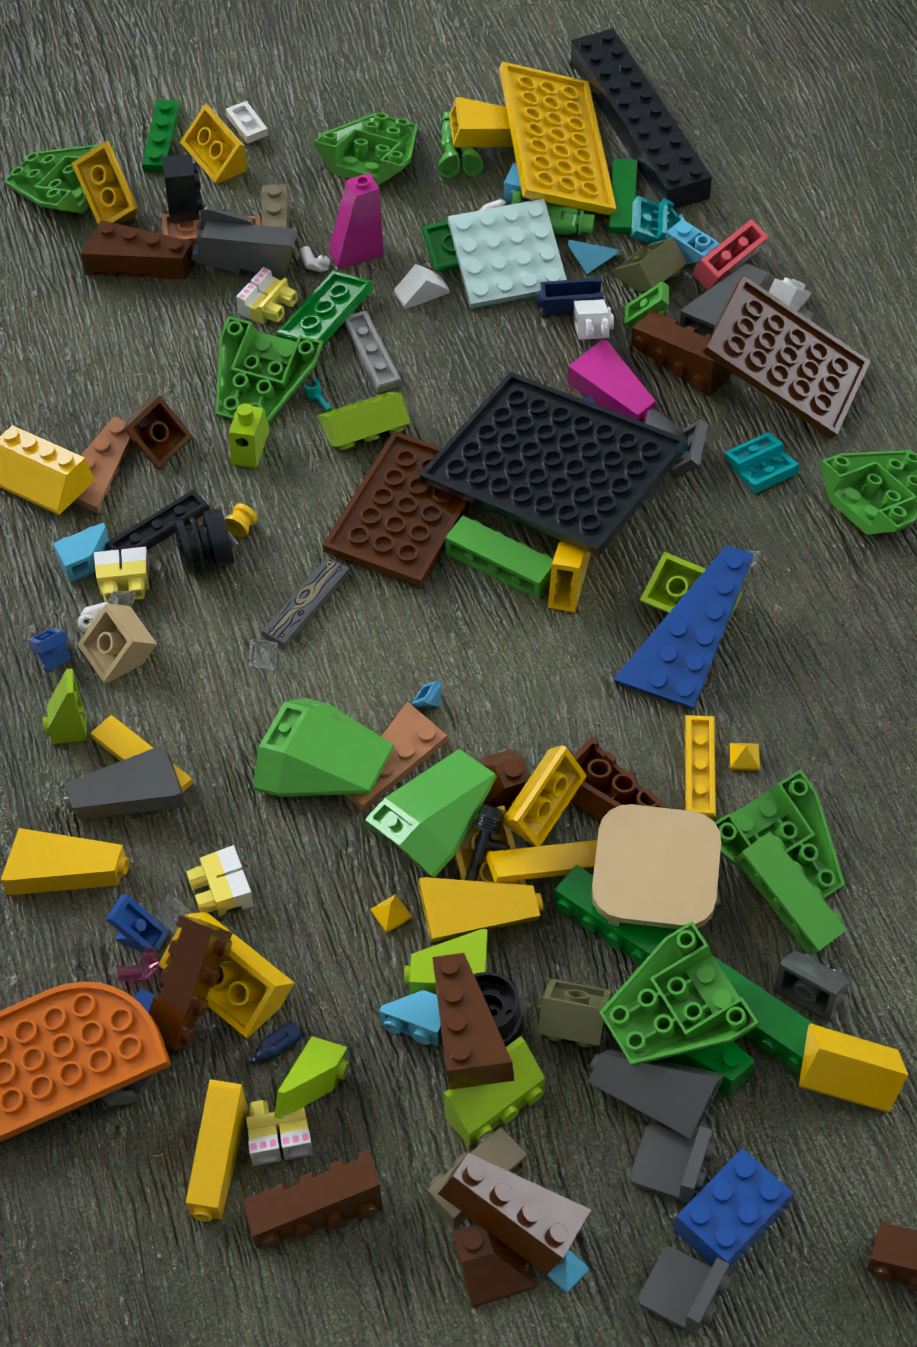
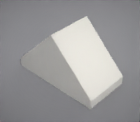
M417 264L413 266L394 289V294L404 309L450 293V289L439 273Z

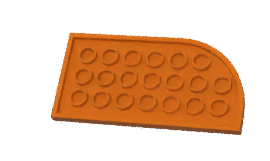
M75 982L56 986L1 1010L0 1142L171 1066L159 1028L148 1011L126 992L114 986L96 982Z

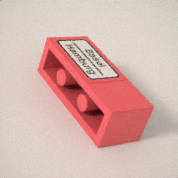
M751 219L702 258L692 274L709 290L759 252L768 239V235Z

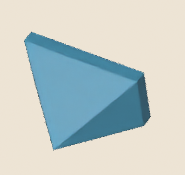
M574 240L568 241V246L586 274L620 255L619 249Z

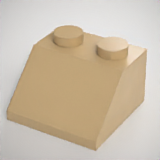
M106 603L77 645L104 683H109L143 665L157 643L130 606Z

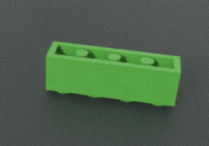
M462 516L445 537L447 555L539 600L550 586L553 559L549 555L541 554L522 542L514 541L503 533L482 525L477 520H471Z
M770 831L743 850L734 859L807 954L813 956L846 931L841 916L829 908L819 888L811 885L805 877L802 866L790 858L784 843L778 837H774Z

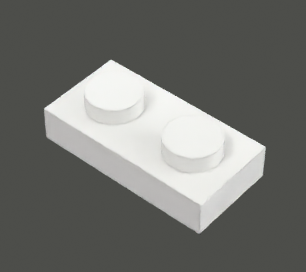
M247 101L225 109L227 118L247 144L268 136L267 127Z

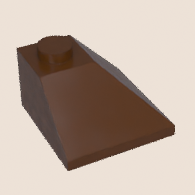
M160 395L146 400L129 416L123 428L156 469H159L193 436Z
M509 749L476 760L497 775L483 804L494 807L512 805L531 777L523 757L513 749Z
M479 1224L452 1231L453 1248L472 1308L536 1289V1283L529 1262Z

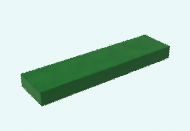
M613 159L612 191L616 211L614 214H610L609 233L631 234L632 209L636 196L637 160Z

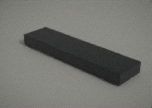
M193 489L105 543L106 550H119L122 562L121 549L146 547L148 550L175 533V518L182 517L184 526L190 524L188 515H193L196 520L203 516V512L210 510L209 505Z

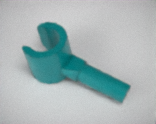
M313 379L314 387H308L304 384L308 399L318 401L326 412L332 410L322 396L318 380Z

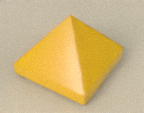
M730 743V770H760L759 744Z
M396 894L370 909L386 933L412 919V915Z

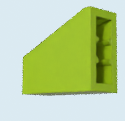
M480 929L412 953L410 966L405 965L404 984H409L410 995L422 990L437 995L432 957L465 953L473 974L486 972L487 929Z

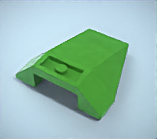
M373 113L324 132L314 140V147L333 174L351 179L370 173L378 186L400 172L411 162L418 125L410 123L407 119L388 117L385 113Z
M100 144L32 152L25 157V160L17 168L11 171L10 175L4 180V183L41 207L84 214L90 205L71 163ZM111 146L116 157V149L114 146Z
M228 316L219 338L216 415L233 420L237 407L240 404L247 403L254 407L263 408L269 424L315 367L324 342L299 335L297 342L256 331L252 322Z
M913 451L843 453L822 460L820 466L829 502L866 535L895 532L916 522L917 454Z
M308 698L286 701L258 747L253 788L256 791L279 797L370 794L394 750V745L328 703Z
M458 749L385 797L362 823L380 838L386 837L398 846L418 867L435 878L455 856L493 786L497 775Z
M801 769L779 782L767 793L715 822L721 836L720 854L743 873L744 871L734 859L743 850L770 831L774 837H778L784 843L787 854L793 861L798 862L802 866L805 877L811 885L819 888L824 898L845 885L819 796Z
M693 921L665 937L599 1012L631 1066L733 1042L760 1025L744 999L739 997L712 956L708 944Z

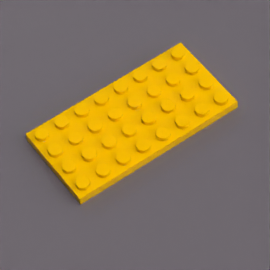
M502 61L499 72L523 197L531 200L544 199L545 202L554 205H563L597 214H614L616 204L589 82Z

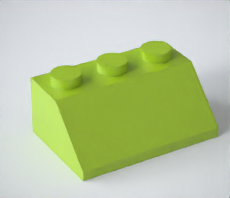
M388 392L317 415L331 446H339L340 450L355 446L354 441L363 438L365 442L380 438L379 433L388 431L389 434H392L393 431H403V425L410 423L402 393Z
M664 552L640 598V602L669 614L706 569ZM742 590L739 593L732 614L742 596Z
M521 1036L506 1047L513 1063L514 1081L448 1089L444 1092L446 1120L469 1147L477 1141L479 1142L488 1132L493 1133V1129L501 1123L508 1124L518 1115L521 1108L527 1104H535L544 1094L545 1077Z

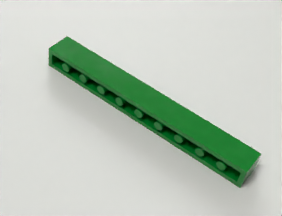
M576 865L555 889L554 904L562 914L566 916L571 915L580 921L587 931L591 933L596 932L602 936L608 945L616 950L621 949L639 966L665 937L675 932L674 929L628 923H619L618 927L608 924V920L601 916L592 904L593 875L579 865ZM714 957L739 997L744 999L760 1024L742 1036L750 1037L758 1043L764 1052L770 1055L775 1054L785 1061L788 1068L796 1073H800L808 1025L814 1023Z

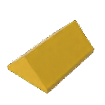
M204 104L180 143L214 183L219 184L247 171L245 150L242 142L208 104Z
M109 141L103 142L71 163L98 224L101 220L121 224L135 219L138 207Z
M561 745L550 748L503 818V824L534 847L541 846L587 776L567 747Z
M809 1024L799 1087L882 1112H890L908 1077L899 1050Z

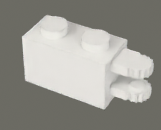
M604 299L574 301V326L578 339L609 338V330L614 329L613 314H611V307L606 306Z

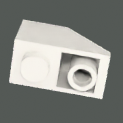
M787 277L783 281L774 279L769 293L796 311L801 308L811 292L804 289L805 284Z

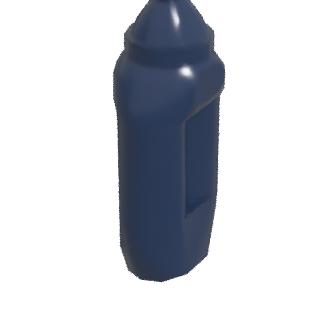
M293 1021L284 1023L261 1040L254 1056L249 1058V1063L255 1064L256 1061H266L267 1059L278 1057L303 1036L301 1030Z

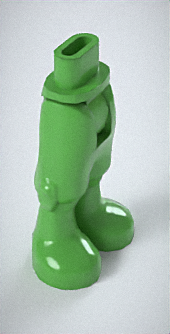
M451 111L445 112L441 120L442 139L440 144L445 153L440 158L438 167L439 173L445 178L455 177L460 170L458 147H453L449 117ZM459 147L462 151L464 173L468 176L480 174L484 167L482 157L473 147Z
M513 192L512 204L526 202L522 192ZM546 203L554 235L576 234L581 236V232L592 234L595 215L584 214V210H581L580 213L578 209Z

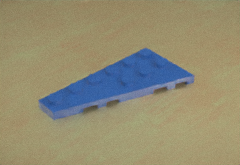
M726 545L613 679L614 683L694 710L753 560V553Z

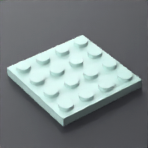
M544 199L448 216V225L470 309L535 297L536 293H540V282L566 280Z

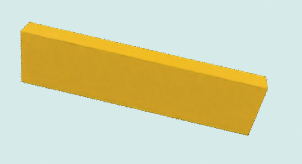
M112 715L91 732L92 739L120 761L153 749L152 746ZM173 764L184 792L193 784L192 778Z
M686 715L685 810L704 814L712 821H715L716 817L714 716Z
M597 840L488 852L486 860L495 883L568 875L576 865H579L588 872H594Z

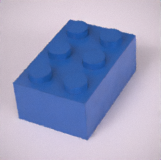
M742 1148L676 1216L674 1231L712 1266L717 1258L729 1263V1271L789 1208L793 1192Z

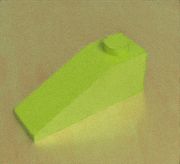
M72 668L66 669L47 704V717H43L44 733L50 734L53 744L87 740L86 714Z
M312 1036L277 1091L274 1117L281 1119L333 1091L339 1080L346 1078L350 1062L346 1060L347 1047Z

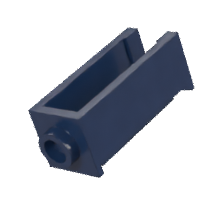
M601 278L540 282V293H536V306L541 308L543 318H545V315L574 313V301L603 299Z

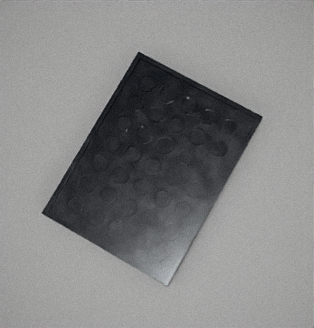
M510 372L420 472L419 477L420 481L600 556L688 449L689 445L688 439Z

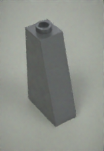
M206 221L204 230L199 229L195 244L199 245L197 255L258 273L265 267L271 270L273 277L282 280L285 278L298 230L283 227Z
M747 263L685 306L681 310L680 326L686 328L689 325L696 328V332L702 336L711 335L742 276L744 275L766 290L769 272Z
M164 744L64 783L67 795L63 796L67 809L69 812L74 811L80 820L182 808L188 805L172 759Z
M608 1049L600 1055L596 1054L588 1071L592 1072L588 1083L689 1139L698 1133L699 1127L702 1125L724 1078V1075L718 1072L663 1060L631 1066L624 1052Z

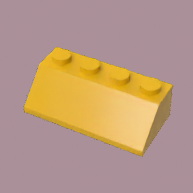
M13 425L0 436V488L60 515L95 481L85 457Z
M207 912L185 915L204 920L231 932ZM178 928L173 937L174 940L179 938L182 928ZM232 934L230 939L232 941L231 950L225 958H222L218 968L220 970L219 979L215 986L210 988L206 997L208 1000L207 1006L247 1038L281 1008L295 982L235 934ZM170 944L158 963L163 970L172 960L171 954L168 953Z

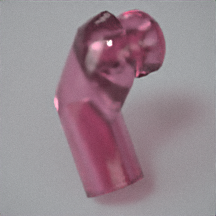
M147 948L142 952V959L137 965L118 966V980L137 981L147 979L159 967L160 957L158 956V951L154 948Z

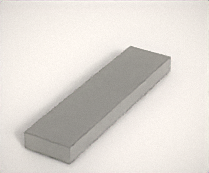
M367 311L350 315L343 325L377 393L401 387V378Z

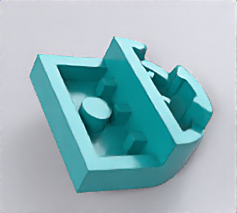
M637 196L633 201L631 237L649 244L665 240L666 231L682 219L684 220L683 214L678 215L673 209L674 203L664 197L658 204Z

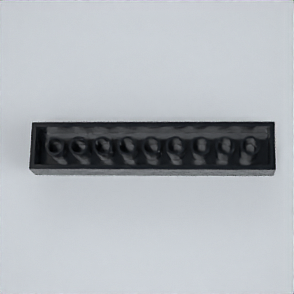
M614 28L571 40V64L580 78L589 82L592 97L631 158L637 160L639 171L659 202L664 197L674 203L673 209L710 199L712 176Z

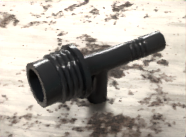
M482 804L476 821L472 825L480 829V833L464 880L477 881L482 865L481 862H483L487 850H507V843L491 838L492 834H502L501 828L506 811Z

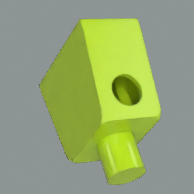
M247 403L240 404L237 407L229 429L232 465L257 468L269 434V426L263 408L254 407ZM248 441L249 445L244 447V442L247 443Z

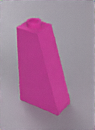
M370 173L346 180L329 247V254L338 269L384 255L380 190Z
M604 338L568 366V384L586 397L593 396L594 402L599 406L644 423L647 413L655 409V399Z

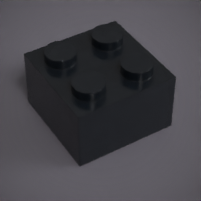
M191 154L162 157L170 223L199 220V211L203 210L197 162L192 163Z

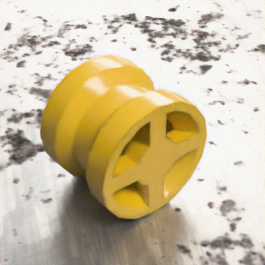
M238 503L232 509V515H228L225 518L227 530L237 537H246L249 533V527L255 525L258 517L250 507Z

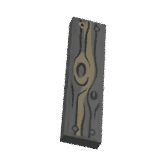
M326 557L263 628L262 636L285 649L350 574L349 568Z

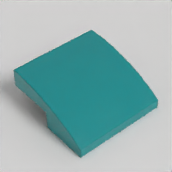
M769 432L724 452V456L732 469L755 494L800 473L799 464L784 453L783 443Z

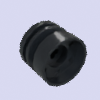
M221 508L203 512V525L199 526L194 516L188 515L191 528L185 529L182 517L175 518V539L181 561L187 568L189 575L196 573L193 562L195 560H199L202 571H206L207 557H212L217 568L234 564L232 547Z
M493 972L474 974L502 1040L507 1047L518 1039L523 1031L518 992L513 983L501 974Z

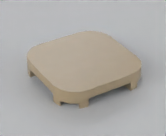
M633 804L620 805L611 809L602 818L598 831L592 883V904L598 913L608 920V924L618 927L619 923L680 929L693 921L697 929L704 926L709 919H712L717 898L721 836L715 822L704 814L687 810Z

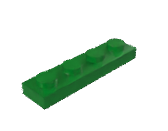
M156 100L142 161L143 172H163L162 157L170 156L180 112L178 100Z

